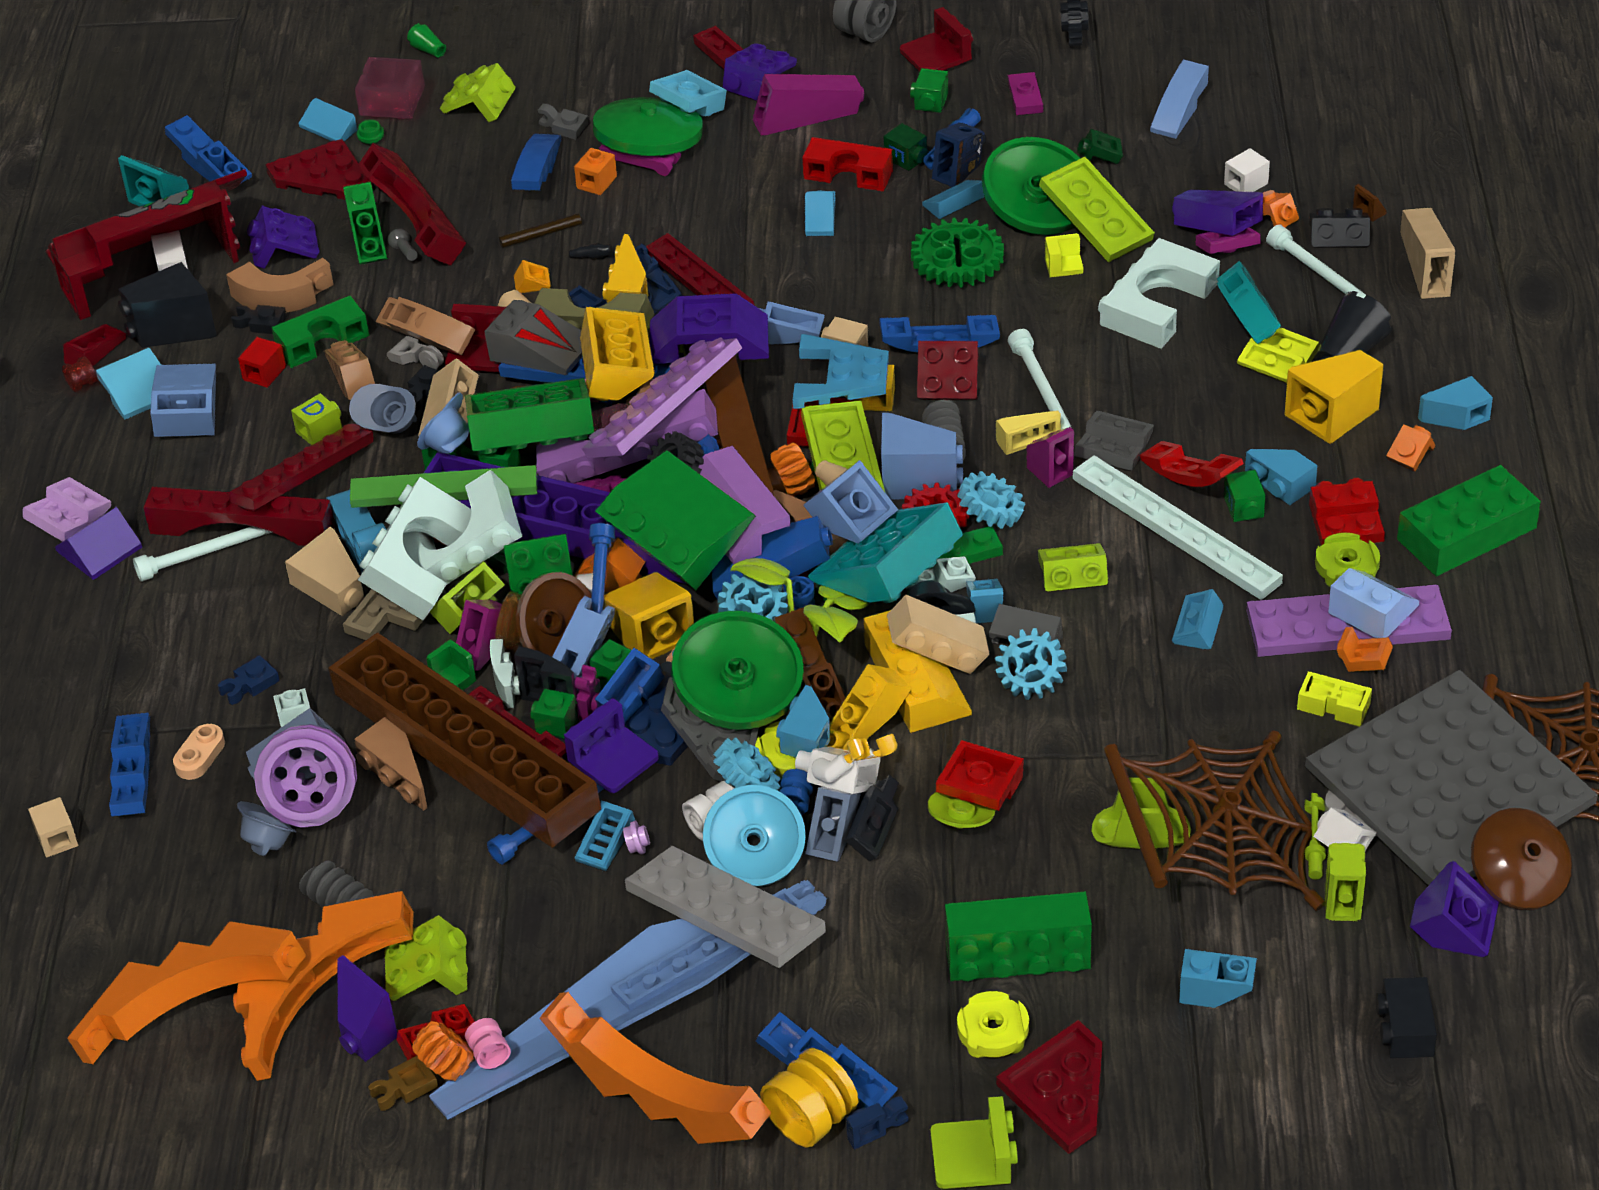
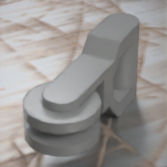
M405 336L387 352V357L390 361L401 365L410 362L417 363L420 360L423 366L426 365L437 369L444 363V357L436 347L420 344L418 339L410 336Z

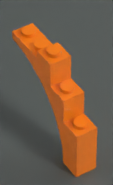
M403 891L324 906L322 922L318 923V935L297 939L306 957L287 981L254 980L238 983L237 992L233 995V1003L236 1012L241 1013L245 1019L244 1031L246 1034V1044L241 1049V1058L245 1068L250 1069L257 1081L271 1078L275 1054L284 1032L298 1010L312 994L337 973V959L344 955L353 963L384 947L412 940L414 912Z

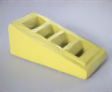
M1057 410L996 420V441L1006 455L1026 449L1027 445L1033 441L1061 430V414ZM1048 424V429L1044 430V425Z

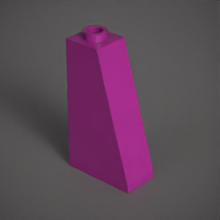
M764 74L752 120L760 135H769L857 114L859 105L864 99V89L855 75Z

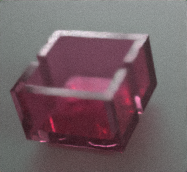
M368 57L363 69V75L360 76L355 88L359 115L412 119L418 104L417 101H419L425 87L421 60Z

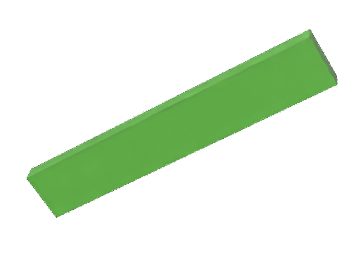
M532 465L351 479L350 504L351 508L402 504L398 498L407 484L413 487L420 477L456 500H467L469 498L465 486L489 470L493 471L508 486L511 496L536 495L537 467Z

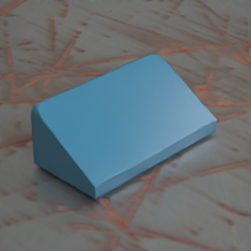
M317 98L311 101L299 122L300 128L330 141L339 139L345 141L357 131L355 116L352 113Z
M966 180L923 201L922 205L938 219H941L983 198L982 181Z
M1213 589L1185 596L1172 638L1174 644L1200 649L1212 648L1223 610V603Z

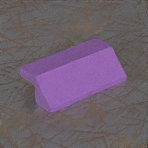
M733 446L705 454L702 457L704 464L698 466V468L702 469L700 475L756 516L726 553L727 557L735 564L739 561L762 555V535L790 526V515Z

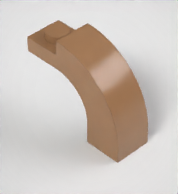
M324 258L287 275L264 273L251 262L226 274L231 297L241 305L247 306L252 310H255L257 305L285 307L286 312L301 310L316 304L315 295L333 285L330 264Z

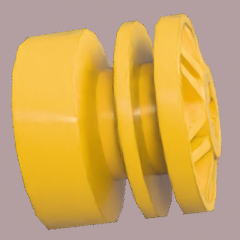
M815 1048L804 1050L798 1059L789 1063L787 1071L779 1072L760 1091L762 1102L771 1111L769 1118L788 1139L805 1148L814 1146L830 1131L832 1124L840 1123L845 1115L850 1114L856 1109L859 1103L856 1088L846 1071L831 1056Z

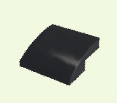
M522 646L518 647L514 656L521 700L538 701L544 689L574 694L576 697L574 672L569 667L542 652Z

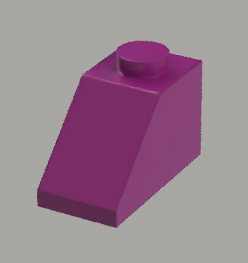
M1071 427L1052 432L1027 445V469L1048 488L1073 476L1074 430Z
M465 600L456 643L472 655L475 671L481 670L491 658L490 639H503V642L507 640L514 608L493 600Z

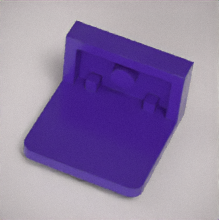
M751 44L749 47L725 59L722 88L758 100L764 74H781L796 66L797 59L789 56L784 51H772L766 49L765 45Z
M261 206L255 220L252 219L248 225L247 235L250 236L251 242L250 253L253 254L254 265L265 269L275 248L311 258H317L319 254L314 222L305 216H296L285 213L277 208L272 209Z
M614 698L596 708L592 714L580 723L572 726L564 734L568 761L610 793L618 792L659 759L658 751L625 727L622 704Z

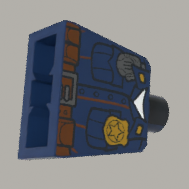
M960 122L937 131L932 179L951 187L962 183L980 165L982 145L986 143L985 133L980 129Z

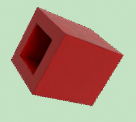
M256 337L238 358L243 380L267 388L286 367L282 344Z

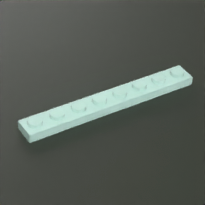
M1095 455L1073 470V480L1258 599H1264L1282 584L1283 575Z

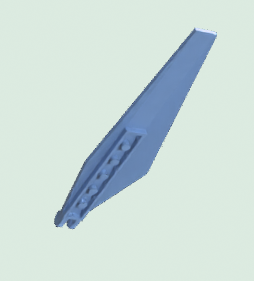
M808 880L801 881L788 889L784 888L773 895L812 915L826 906L827 900L820 891L814 892L815 887ZM681 918L649 926L564 992L570 993L589 1018L602 1017L614 1029L619 1031L704 987L749 956L750 953ZM553 1001L505 1037L511 1053L502 1065L492 1069H484L475 1060L469 1064L470 1067L467 1071L460 1075L456 1081H447L429 1095L430 1100L447 1120L570 1056L539 1019Z

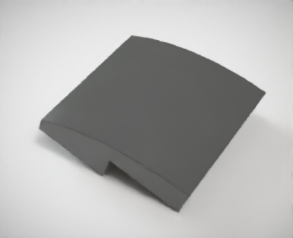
M1096 411L1087 421L1086 433L1075 445L1074 456L1088 460L1095 455L1111 466L1132 471L1140 459V454L1144 452L1154 425Z

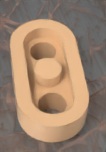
M203 724L192 731L173 758L175 771L179 777L192 780L205 774L225 746L223 732L219 726Z

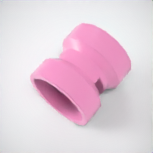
M492 1018L479 1019L467 1028L465 1039L473 1050V1055L480 1067L484 1069L496 1068L509 1058L511 1049L506 1039L502 1037V1031L496 1020Z

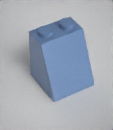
M882 413V482L885 493L890 499H904L906 495L912 496V489L915 488L921 491L923 490V484H926L929 488H933L935 483H939L940 488H944L949 484L951 485L952 492L957 490V486H961L963 482V467L957 468V464H963L962 445H956V432L892 413Z

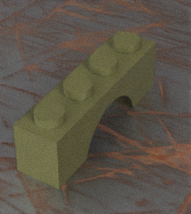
M541 288L534 304L541 305L582 330L585 308L573 304L568 290ZM619 293L612 301L596 307L644 313L647 331L650 326V320L655 315L647 294Z

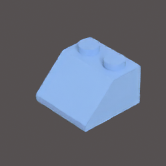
M1348 568L1331 585L1328 613L1374 638H1386L1419 606L1420 600L1366 572Z

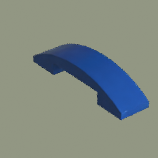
M996 315L967 316L966 325L910 326L909 317L879 319L882 341L884 343L917 353L918 341H978V347L1000 339Z

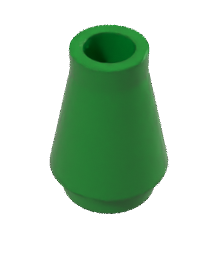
M418 23L409 30L407 40L410 42L411 47L431 54L436 58L444 55L446 45L439 40L427 25Z

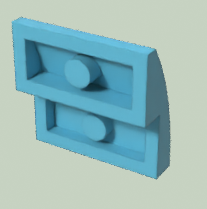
M150 348L96 370L98 380L110 394L112 404L124 420L151 409V392L156 365L161 364Z

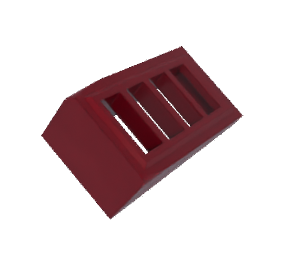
M103 324L63 344L64 362L68 366L85 372L125 340L126 333Z

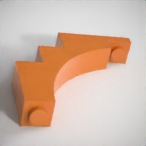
M229 921L210 946L178 942L160 966L128 962L67 1039L83 1063L94 1064L113 1039L128 1041L157 1017L191 998L240 982L254 980L287 981L306 957V954L290 930Z
M569 992L560 993L539 1018L604 1097L630 1094L650 1120L677 1118L698 1144L752 1139L771 1114V1111L750 1086L722 1085L675 1069L632 1043L602 1017L589 1018Z

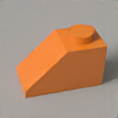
M616 538L611 543V547L607 549L605 592L607 593L640 579L642 575L639 572L646 562L620 538ZM594 553L582 561L574 577H577L578 574L593 573Z

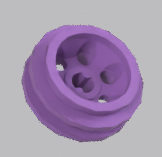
M312 724L291 726L274 735L260 753L254 772L256 793L265 809L283 823L297 827L322 825L337 817L352 798L357 781L355 758L347 743L330 729ZM300 748L302 751L300 757L293 758L290 756V749ZM318 750L324 753L327 758L322 760L317 755H314V752ZM309 766L310 772L316 773V778L311 780L305 779V774L300 773L299 768ZM284 767L287 770V776L283 779L278 778L275 775V769ZM329 771L335 772L337 781L329 783L325 778L326 773ZM290 789L295 790L298 793V799L294 801L288 798L286 792ZM316 791L320 792L324 799L322 802L315 803L311 800V794Z

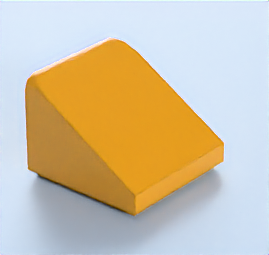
M522 260L514 274L516 290L520 293H526L551 287L547 267Z

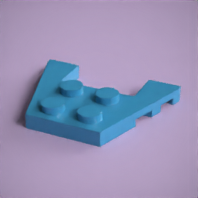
M801 334L800 359H829L826 384L795 383L793 409L805 408L804 402L818 400L819 405L829 404L831 398L847 396L848 400L886 394L889 351Z

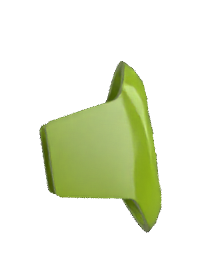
M1129 778L1155 848L1169 847L1166 824L1155 798L1140 778ZM1147 778L1161 797L1168 811L1173 828L1174 846L1183 844V827L1177 810L1168 805L1165 791L1152 778ZM1118 790L1114 805L1102 810L1095 816L1092 823V834L1097 842L1104 845L1140 849ZM1185 816L1188 824V833L1190 837L1191 827L1187 817Z

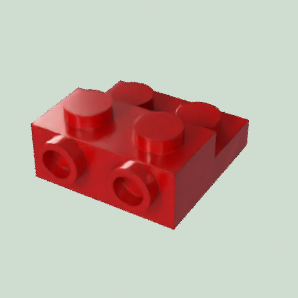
M1353 478L1343 484L1333 485L1329 481H1322L1316 486L1310 487L1309 507L1321 546L1327 537L1337 533L1360 535V540L1369 543V540L1373 543L1384 542L1385 531L1378 512L1379 500L1373 481Z
M961 740L936 781V792L999 811L1005 799L1012 798L1023 779L1024 758Z

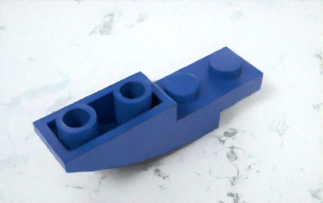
M188 115L165 126V134L181 150L182 159L207 180L213 181L246 169L247 176L242 182L252 178V173L220 141L214 143Z

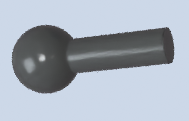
M401 228L391 231L388 236L389 245L392 248L400 249L408 260L412 261L417 258V252L410 244L411 238L409 233Z

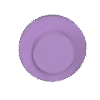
M637 821L630 822V826L623 828L628 850L631 854L638 852L640 855L646 853L645 846L650 845L647 829L644 825L639 827Z

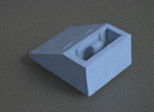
M216 364L156 365L151 392V420L154 437L215 435Z

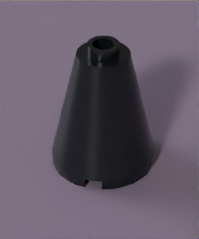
M1356 291L1346 293L1340 300L1317 351V360L1357 350L1366 353L1385 339L1392 331L1393 325L1390 326L1388 322L1391 319L1389 312L1381 303L1369 295L1361 298L1356 296L1358 293Z

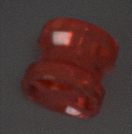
M85 356L78 358L74 364L67 363L62 366L63 375L74 392L81 390L82 386L87 383L92 385L97 382L95 370Z

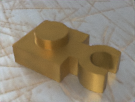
M415 1056L388 1070L389 1080H377L368 1086L372 1098L379 1094H385L377 1099L379 1109L383 1111L391 1108L399 1097H402L405 1103H408L437 1088L438 1084L432 1071L418 1059V1056Z

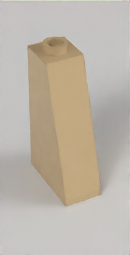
M1432 208L1403 210L1400 233L1421 299L1450 297L1455 259L1454 246Z

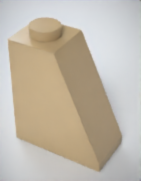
M331 527L285 561L291 585L341 616L356 607L364 599L362 583L358 581L360 575L337 533Z

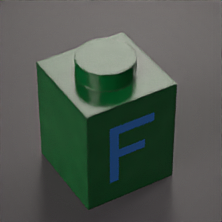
M903 123L883 136L884 148L892 149L893 163L908 171L922 163L925 155L928 154L927 136Z

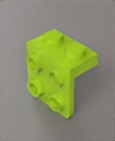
M498 63L488 67L483 65L475 70L474 73L469 75L464 73L454 80V87L444 96V102L440 110L443 113H447L473 102L487 121L491 122L498 118L516 86Z
M438 915L414 928L412 940L385 947L386 991L389 993L390 999L395 1001L434 979L455 995L466 991L468 967L466 964L467 941L464 933Z
M1003 1096L988 1097V1119L936 1123L931 1126L936 1185L939 1188L949 1189L1011 1183V1164L1018 1163L1016 1141H1009L1008 1133L1014 1132L1012 1111H1005Z

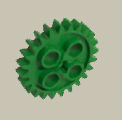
M953 218L951 223L941 219V225L938 226L935 223H931V230L922 228V234H916L915 241H912L911 261H913V268L918 269V275L926 274L927 281L935 278L936 285L945 281L947 282V287L957 283L962 288L964 282L974 286V280L976 279L985 282V275L993 277L994 270L999 271L1000 264L1004 262V243H1002V237L996 236V229L989 230L988 224L979 226V220H975L970 224L967 218H964L962 222H958L956 218ZM954 238L959 239L961 267L956 266Z

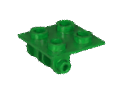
M566 534L504 545L513 604L519 603L520 597L528 584L543 574L562 572L572 575Z

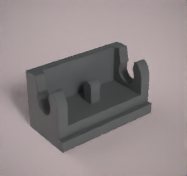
M999 604L989 631V637L992 638V643L999 644L1001 638L1008 639L1009 635L1015 639L1020 638L1019 633L1022 629L1027 636L1031 635L1033 628H1037L1040 637L1047 631L1050 633L1051 641L1058 639L1060 642L1063 635L1061 617Z

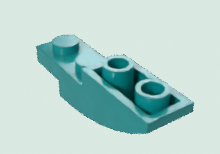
M1238 261L1217 278V285L1254 341L1259 344L1264 339L1273 336L1281 324L1268 301L1259 292L1245 266Z

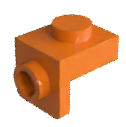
M1274 190L1263 192V215H1270L1273 226L1280 224L1283 227H1287L1299 219L1291 193H1275Z
M1403 424L1386 455L1387 459L1416 472L1427 450L1433 451L1436 446L1430 436L1431 433L1417 425L1411 428Z
M1345 627L1343 635L1337 643L1338 656L1343 660L1348 672L1384 670L1393 648L1389 637L1358 639L1353 627Z

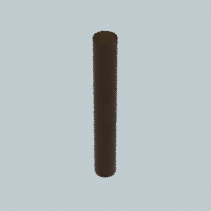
M577 213L499 237L501 247L504 248L580 225L582 220L580 214Z

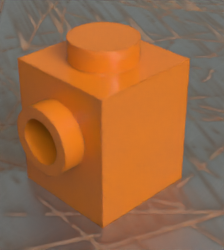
M590 148L574 166L577 189L601 195L617 177L615 154Z

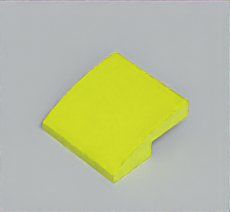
M1279 327L1273 336L1264 339L1259 344L1251 338L1239 356L1237 364L1287 383L1288 369L1310 363L1317 354L1319 342Z

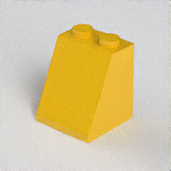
M1357 350L1291 367L1288 369L1285 416L1327 443H1333L1379 410L1383 364L1365 352Z
M657 572L604 595L603 610L608 605L615 608L610 628L625 647L631 650L635 648L651 659L673 650L682 634L694 624L691 594Z

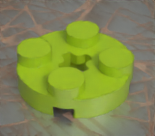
M1337 533L1330 535L1324 540V544L1316 549V569L1325 578V583L1329 587L1348 568L1366 572L1373 577H1376V573L1379 570L1380 552L1377 546L1370 540L1369 543L1360 540V535ZM1348 557L1350 562L1343 561V558Z

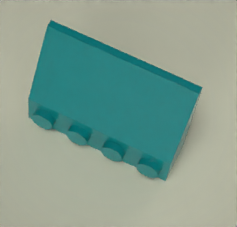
M948 502L900 509L861 542L856 543L848 540L830 556L829 560L819 565L808 577L814 583L869 603L878 601L890 603L901 596L900 592L904 588L916 583L919 580L918 576L924 570L933 567L937 563L936 559L952 550L954 548L953 544L963 534Z

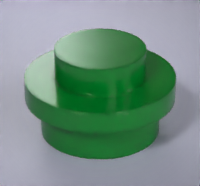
M365 120L358 126L357 138L363 143L375 144L384 137V129L376 120Z

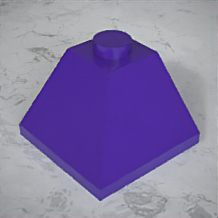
M1452 861L1444 867L1416 899L1410 927L1433 948L1485 957L1489 953L1499 902L1455 861Z
M342 955L337 959L338 1024L341 1032L339 1040L349 1054L356 1053L366 1062L397 1038V1029L390 997L387 991Z

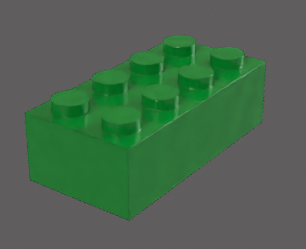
M1499 465L1400 512L1397 540L1437 577L1536 529L1541 501L1502 465Z
M1086 891L945 904L946 952L950 981H971L982 978H1006L1016 975H1041L1050 972H1075L1091 969L1092 924Z

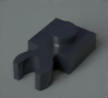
M241 305L236 307L237 316H232L231 319L235 328L241 329L249 326L251 332L273 334L271 327L283 323L287 314L285 307L257 305L255 310H250L249 307Z
M424 365L407 382L408 389L406 390L414 396L416 402L415 411L420 410L424 406V399L428 398L433 375L439 370Z

